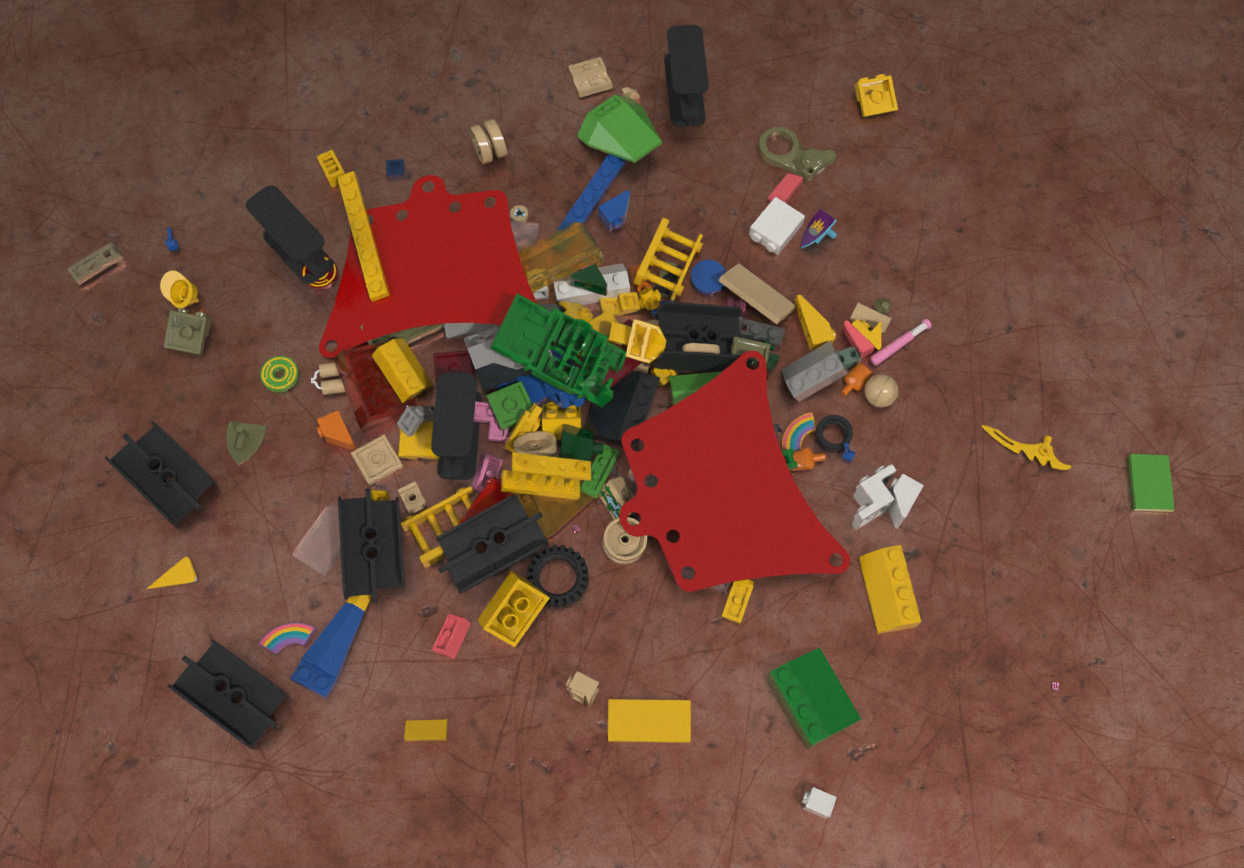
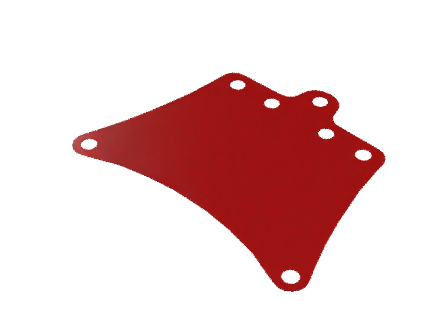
M427 175L421 177L413 184L411 196L405 202L366 209L367 214L371 215L374 219L371 229L390 296L374 302L371 301L351 230L340 286L333 310L319 344V352L326 358H333L366 341L390 333L428 325L480 323L501 326L517 293L537 303L517 250L506 194L500 190H489L452 195L446 191L443 179L439 176ZM427 181L434 183V189L431 192H424L422 189L423 184ZM488 197L496 199V204L492 208H487L484 205V201ZM452 202H459L461 204V209L456 213H452L449 210ZM400 210L408 212V217L403 221H399L396 218V214ZM330 340H335L337 342L336 350L328 352L325 348L326 343Z
M753 350L745 352L723 372L696 392L666 411L628 429L623 434L622 446L637 484V494L621 507L619 514L620 523L629 535L635 537L650 535L659 541L674 578L682 590L692 592L729 582L769 576L839 574L846 571L849 567V554L822 526L805 501L785 462L772 422L767 397L766 360L761 353ZM750 357H754L759 361V367L755 370H751L746 366V361ZM641 439L644 442L643 450L639 452L632 450V440ZM652 474L657 477L658 483L655 487L650 488L645 485L644 479L647 475ZM636 512L640 515L641 521L638 525L633 526L628 523L627 517L630 513ZM670 530L678 531L680 534L679 541L670 543L666 538L667 532ZM833 553H838L843 558L842 564L838 567L832 566L829 562V558ZM686 566H690L695 570V576L691 580H686L681 575L682 569Z

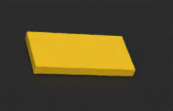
M608 699V742L691 743V700Z

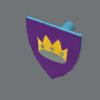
M819 209L804 232L801 248L807 247L814 242L819 244L825 235L834 239L837 234L831 227L837 220Z

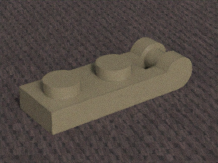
M109 243L67 269L78 285L114 263H120L124 257L120 252H117V247L114 243Z

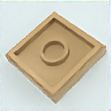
M385 434L351 452L369 486L404 467Z

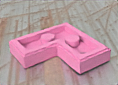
M475 402L474 422L490 423L488 441L505 443L508 438L509 428L501 431L489 403Z

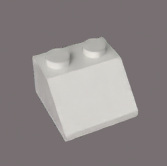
M902 474L899 479L895 477L888 489L895 499L888 510L893 525L897 529L906 518L924 486L905 474Z

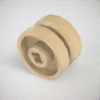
M493 118L484 121L483 128L478 124L469 127L474 149L483 165L492 162L493 155L498 159L507 156L503 136Z
M545 431L529 432L521 435L514 441L515 453L558 457L556 438L552 433Z
M627 517L630 525L635 526L640 523L633 518ZM617 518L605 529L602 541L603 551L607 558L616 564H632L643 554L646 548L647 535L638 537L629 535L623 529L620 519ZM621 539H623V541H624L625 539H627L628 542H627V543H623Z

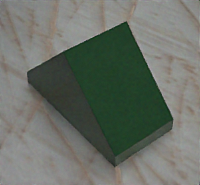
M596 264L571 274V286L607 296V283Z

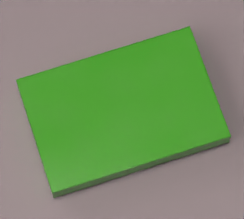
M1130 454L1128 460L1133 511L1173 512L1175 508L1169 455Z

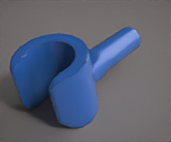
M168 227V237L165 240V244L168 246V250H178V241L173 240L172 228Z
M845 443V450L841 458L851 463L856 452L850 450L849 444Z

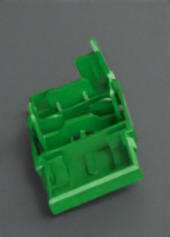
M518 293L515 295L490 349L511 358V360L520 365L522 364L524 366L523 370H532L531 374L570 395L576 393L578 394L576 397L578 399L586 397L587 400L602 408L613 398V391L610 389L613 379L609 378L602 385L608 369L616 373L619 372L626 359V351L613 343L607 342L608 337L594 330L593 326L587 321L574 319L556 308L550 311L548 308ZM551 342H556V346L550 345ZM548 349L561 354V360L554 356L549 358L550 352H548ZM581 351V357L584 358L583 362L576 357ZM569 358L571 360H574L581 367L578 368L574 365L571 366L567 364L566 361Z

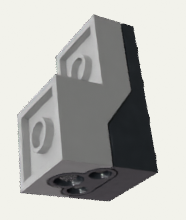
M499 325L463 338L483 390L494 389L498 384L513 382L515 378L522 375L529 376L532 372L530 369L528 371L523 370L524 366L522 364L520 365L511 360V358H507L490 349L500 328ZM548 349V352H550V355H549V358H550V357L552 356V353H551V350Z

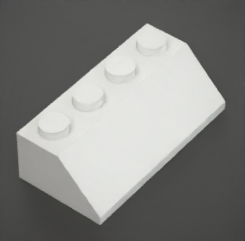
M623 263L598 267L607 283V296L571 286V274L577 271L551 275L556 304L560 301H569L585 305L597 303L601 298L618 297L620 293H630L629 279Z

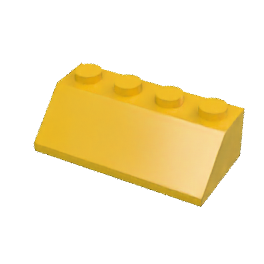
M902 546L881 548L860 556L859 562L877 634L917 627L921 623V618Z

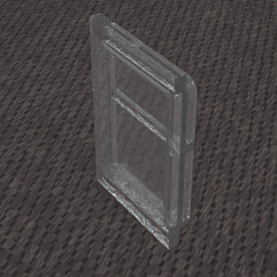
M331 504L324 508L293 554L300 562L305 563L324 576L328 574L341 555L338 509Z

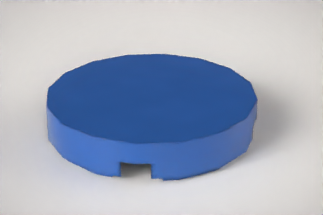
M702 260L692 268L690 280L694 289L699 293L713 295V293H718L724 288L719 279L726 273V270L717 261Z

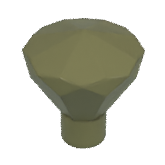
M884 297L877 299L874 304L875 311L883 315L888 314L892 308L890 300Z

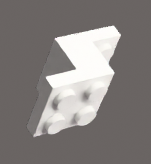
M893 464L888 467L883 465L875 471V475L872 477L867 475L859 481L860 484L856 487L857 490L853 495L861 506L857 510L858 513L853 516L854 520L851 523L855 531L886 512L895 500L885 486L896 472Z

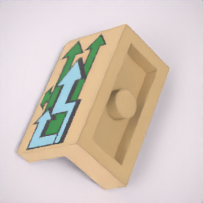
M619 477L609 480L603 486L599 497L615 520L619 518L620 509L623 504L634 498V494L624 478Z

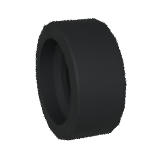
M839 415L824 417L819 422L815 432V439L819 447L830 453H839L845 450L844 444H850L853 436L850 422ZM829 424L838 425L844 430L845 438L841 443H830L824 438L823 429Z

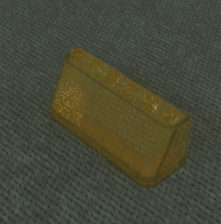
M579 222L572 223L569 228L563 231L555 232L553 236L547 239L539 240L536 245L526 247L519 253L525 275L533 293L584 266L588 267L596 264L598 267L604 264L602 250L585 225Z

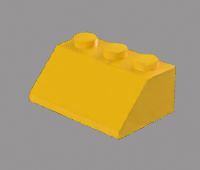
M404 338L393 339L378 347L372 354V357L402 403L434 386Z
M511 570L477 621L484 630L516 647L550 597L530 581Z

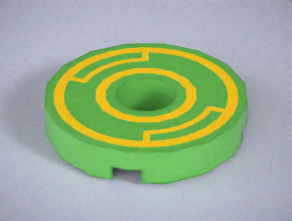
M275 356L263 364L260 370V378L263 385L269 391L283 393L296 385L299 379V370L292 359L285 356ZM278 371L285 372L281 378H276L275 374Z

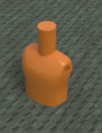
M857 363L844 376V381L847 385L840 391L841 394L847 396L852 389L860 391L872 377V372L863 364Z
M810 448L794 451L793 458L794 461H797L798 468L791 471L813 469L815 462L826 460L825 453L813 454Z

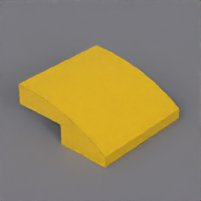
M434 421L422 422L415 434L409 437L400 428L398 457L415 460L418 458L438 460L440 457L436 456L431 449Z

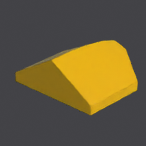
M634 319L626 357L651 363L664 352L666 339L660 326Z

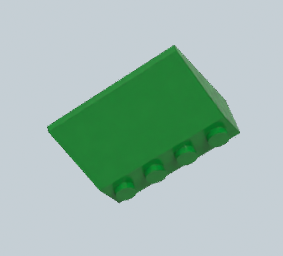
M820 647L770 671L767 675L808 749L862 720Z

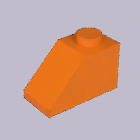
M338 410L317 419L319 426L316 429L321 438L325 437L328 443L343 448L356 449Z

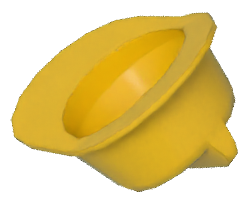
M177 271L165 273L160 283L161 292L175 307L183 309L199 302L197 298L198 289L195 284L191 283Z

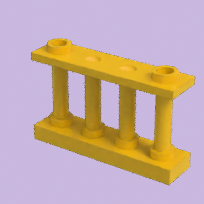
M662 218L633 283L640 286L642 280L654 282L674 291L670 299L674 301L676 295H681L684 288L681 283L695 252L699 253L703 243L700 241L703 235L699 234L697 241H692L670 231V228L667 227L670 220ZM662 237H668L692 248L690 256L664 245V242L661 241ZM661 251L686 262L684 270L657 259V256L654 255L655 252ZM649 265L652 267L653 265L679 276L680 279L677 285L650 273V270H648Z
M512 452L511 471L503 470L501 473V491L578 500L580 497V480H591V461Z
M471 486L459 489L455 495L416 516H408L401 523L404 532L411 530L423 552L419 559L424 568L444 559L446 555L441 546L434 549L429 548L418 525L428 520L438 537L444 532L435 516L444 511L448 514L454 527L459 525L458 522L460 520L453 506L463 501L468 510L472 504L470 497L474 496Z

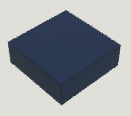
M404 159L386 160L387 179L405 178Z

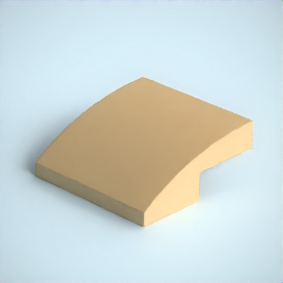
M601 57L568 66L580 98L613 88Z

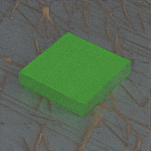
M521 381L486 395L501 431L515 426L525 410L529 411L532 407V403Z

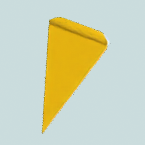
M185 556L146 589L196 582L197 575L191 559Z

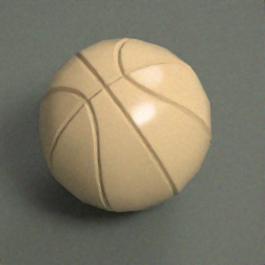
M878 374L867 381L865 397L870 404L883 408L891 405L897 399L898 385L889 375Z

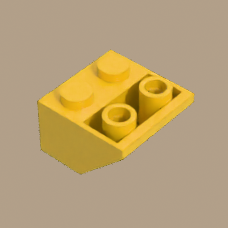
M554 402L543 404L542 431L552 433L556 440H561L563 424L581 428V406L576 407L572 405L567 408H561Z

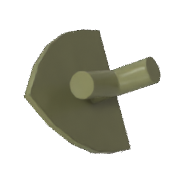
M229 421L226 434L227 449L237 465L247 461L257 452L262 445L267 426Z

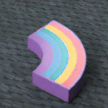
M303 623L284 624L266 634L259 642V645L277 655L283 648L289 645L299 644L306 646L316 628Z

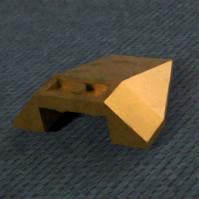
M580 492L578 500L513 493L517 495L529 518L539 512L542 513L543 517L536 521L546 538L555 534L594 499Z

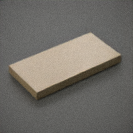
M739 263L724 273L719 279L720 283L775 324L781 322L796 308L795 304Z

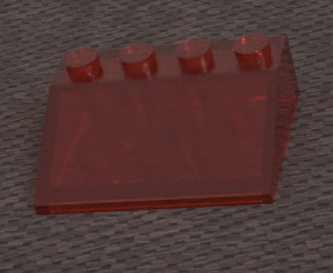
M387 342L343 350L334 359L360 429L396 419L402 416L408 406H418L414 397L404 403L401 402L372 357L376 349Z

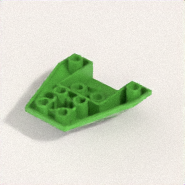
M616 94L587 113L577 134V137L587 146L634 163L662 144L643 107L632 98Z

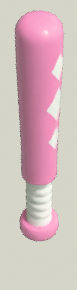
M923 319L921 324L912 329V331H907L871 355L869 358L871 364L874 366L879 365L912 341L916 335L925 329H930L932 327L931 322L928 319Z

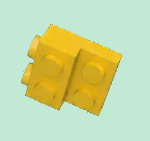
M885 74L875 76V79L870 80L868 77L861 78L854 85L857 102H860L863 118L898 110L891 75L885 76Z

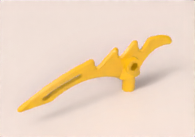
M986 425L981 426L995 440L1018 454L1023 450L1031 461L1036 456L1041 465H1045L1047 461H1050L1051 467L1055 469L1068 470L1072 467L1060 462L1056 458L1053 447L1050 446L1051 436L1046 435L1043 443L1026 444L1007 437L998 429Z

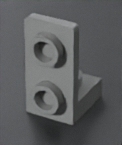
M408 406L398 420L397 425L408 437L413 436L422 422L434 421L435 406Z

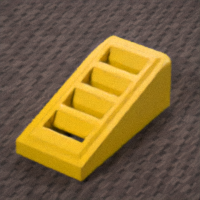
M332 149L317 156V159L331 187H336L339 185L337 177L344 175L345 172Z

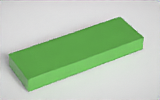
M604 444L603 455L597 454L591 465V480L583 481L580 492L593 498H598L620 455L619 450Z

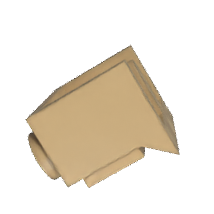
M577 671L575 676L571 675L566 683V690L569 691L571 698L583 704L586 702L588 709H590L599 691L597 687L599 682Z

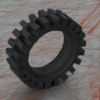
M552 545V548L547 546L544 548V551L541 552L539 550L536 557H532V562L528 565L527 580L550 597L545 604L546 607L550 608L552 606L555 609H559V607H563V609L568 608L567 605L576 604L575 601L580 600L586 592L589 583L588 566L585 563V559L580 556V553L578 551L574 552V549L571 547L568 549L566 545H561V547ZM553 560L566 561L576 571L577 577L574 586L562 594H553L546 591L539 581L542 568Z

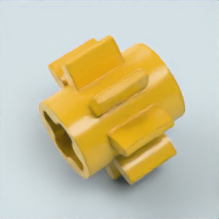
M649 287L640 292L638 302L642 309L646 307L650 311L660 305L659 301L662 296L658 289L654 291Z

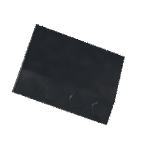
M631 371L610 388L613 391V398L603 408L594 403L592 404L583 429L592 431L594 440L624 449L622 446V436L625 431L647 421L659 388L660 377L645 372ZM640 439L632 440V450H637Z

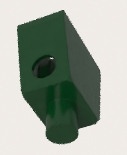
M563 424L559 458L591 461V454L603 455L604 443L593 442L592 431Z

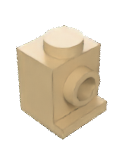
M416 482L398 489L409 515H417L427 508ZM416 497V499H415L414 501H410V500H409V499H411V498Z

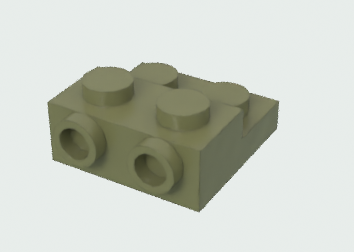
M178 308L177 312L170 310L164 348L202 355L205 338L209 337L212 318H207V314L201 312L191 315L189 310Z

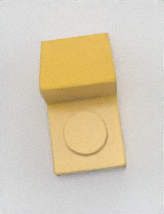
M856 319L852 325L879 351L881 349L882 321L870 332L868 330L870 326L863 319L861 321Z

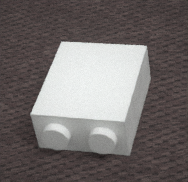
M775 197L752 224L749 236L753 241L765 246L768 251L779 255L801 228L805 216Z

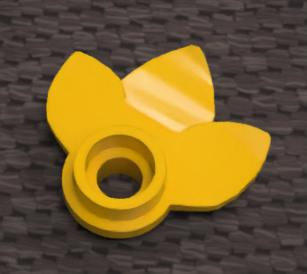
M560 301L558 305L566 309L563 313L574 319H582L587 322L593 319L591 311L579 303H571L569 301Z

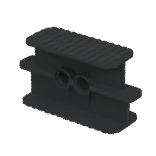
M697 25L672 26L667 31L669 54L664 58L671 122L676 127L700 126L705 122L706 118L703 93L709 88L702 29Z
M267 186L247 200L246 209L265 229L263 233L264 240L303 283H315L332 270L334 266L333 260L322 249L325 244L324 237L276 186ZM303 265H305L310 272L302 277L301 271Z
M682 302L662 304L655 314V319L659 321V326L666 339V347L664 352L657 357L654 363L655 368L695 372L724 371L741 356L730 354L733 337L754 341L753 335L740 334L739 316L742 314V309L735 306ZM689 343L714 344L720 347V354L684 352L682 347ZM751 357L746 361L747 367L752 361Z
M456 371L454 373H444L440 375L437 382L431 449L436 456L440 457L437 464V473L443 479L469 480L476 473L480 422H474L475 402H482V397L476 391V378L469 372Z
M152 421L151 424L154 427L137 442L125 433L122 437L128 444L111 459L107 456L105 459L178 529L179 527L176 524L194 507L200 513L204 511L195 500L212 484L216 487L217 483L160 426ZM160 464L158 469L153 470L155 465ZM173 476L172 481L166 483V480Z
M366 488V497L341 499V496H338L342 587L345 599L349 596L372 595V602L378 603L377 589L397 587L404 589L405 587L400 506L398 497H396V500L371 502L370 488ZM369 532L376 534V537L373 539H368L365 536ZM371 551L378 554L373 559L366 556Z
M514 494L451 528L449 531L440 534L435 539L439 542L449 563L438 568V571L440 573L449 571L459 589V593L466 592L486 579L495 576L497 573L549 545L536 521L543 517L542 513L539 512L529 518L517 495ZM497 532H502L505 535L504 542L500 544L494 540ZM479 542L487 544L485 553L477 551V544Z
M211 639L213 644L197 663L186 655L182 658L189 666L173 685L168 684V688L210 720L214 721L226 732L230 733L242 744L254 750L255 743L269 725L276 730L279 729L280 725L269 717L285 697L288 698L289 695L217 641ZM227 682L226 689L219 691L220 684ZM238 694H243L242 701L235 703V697Z

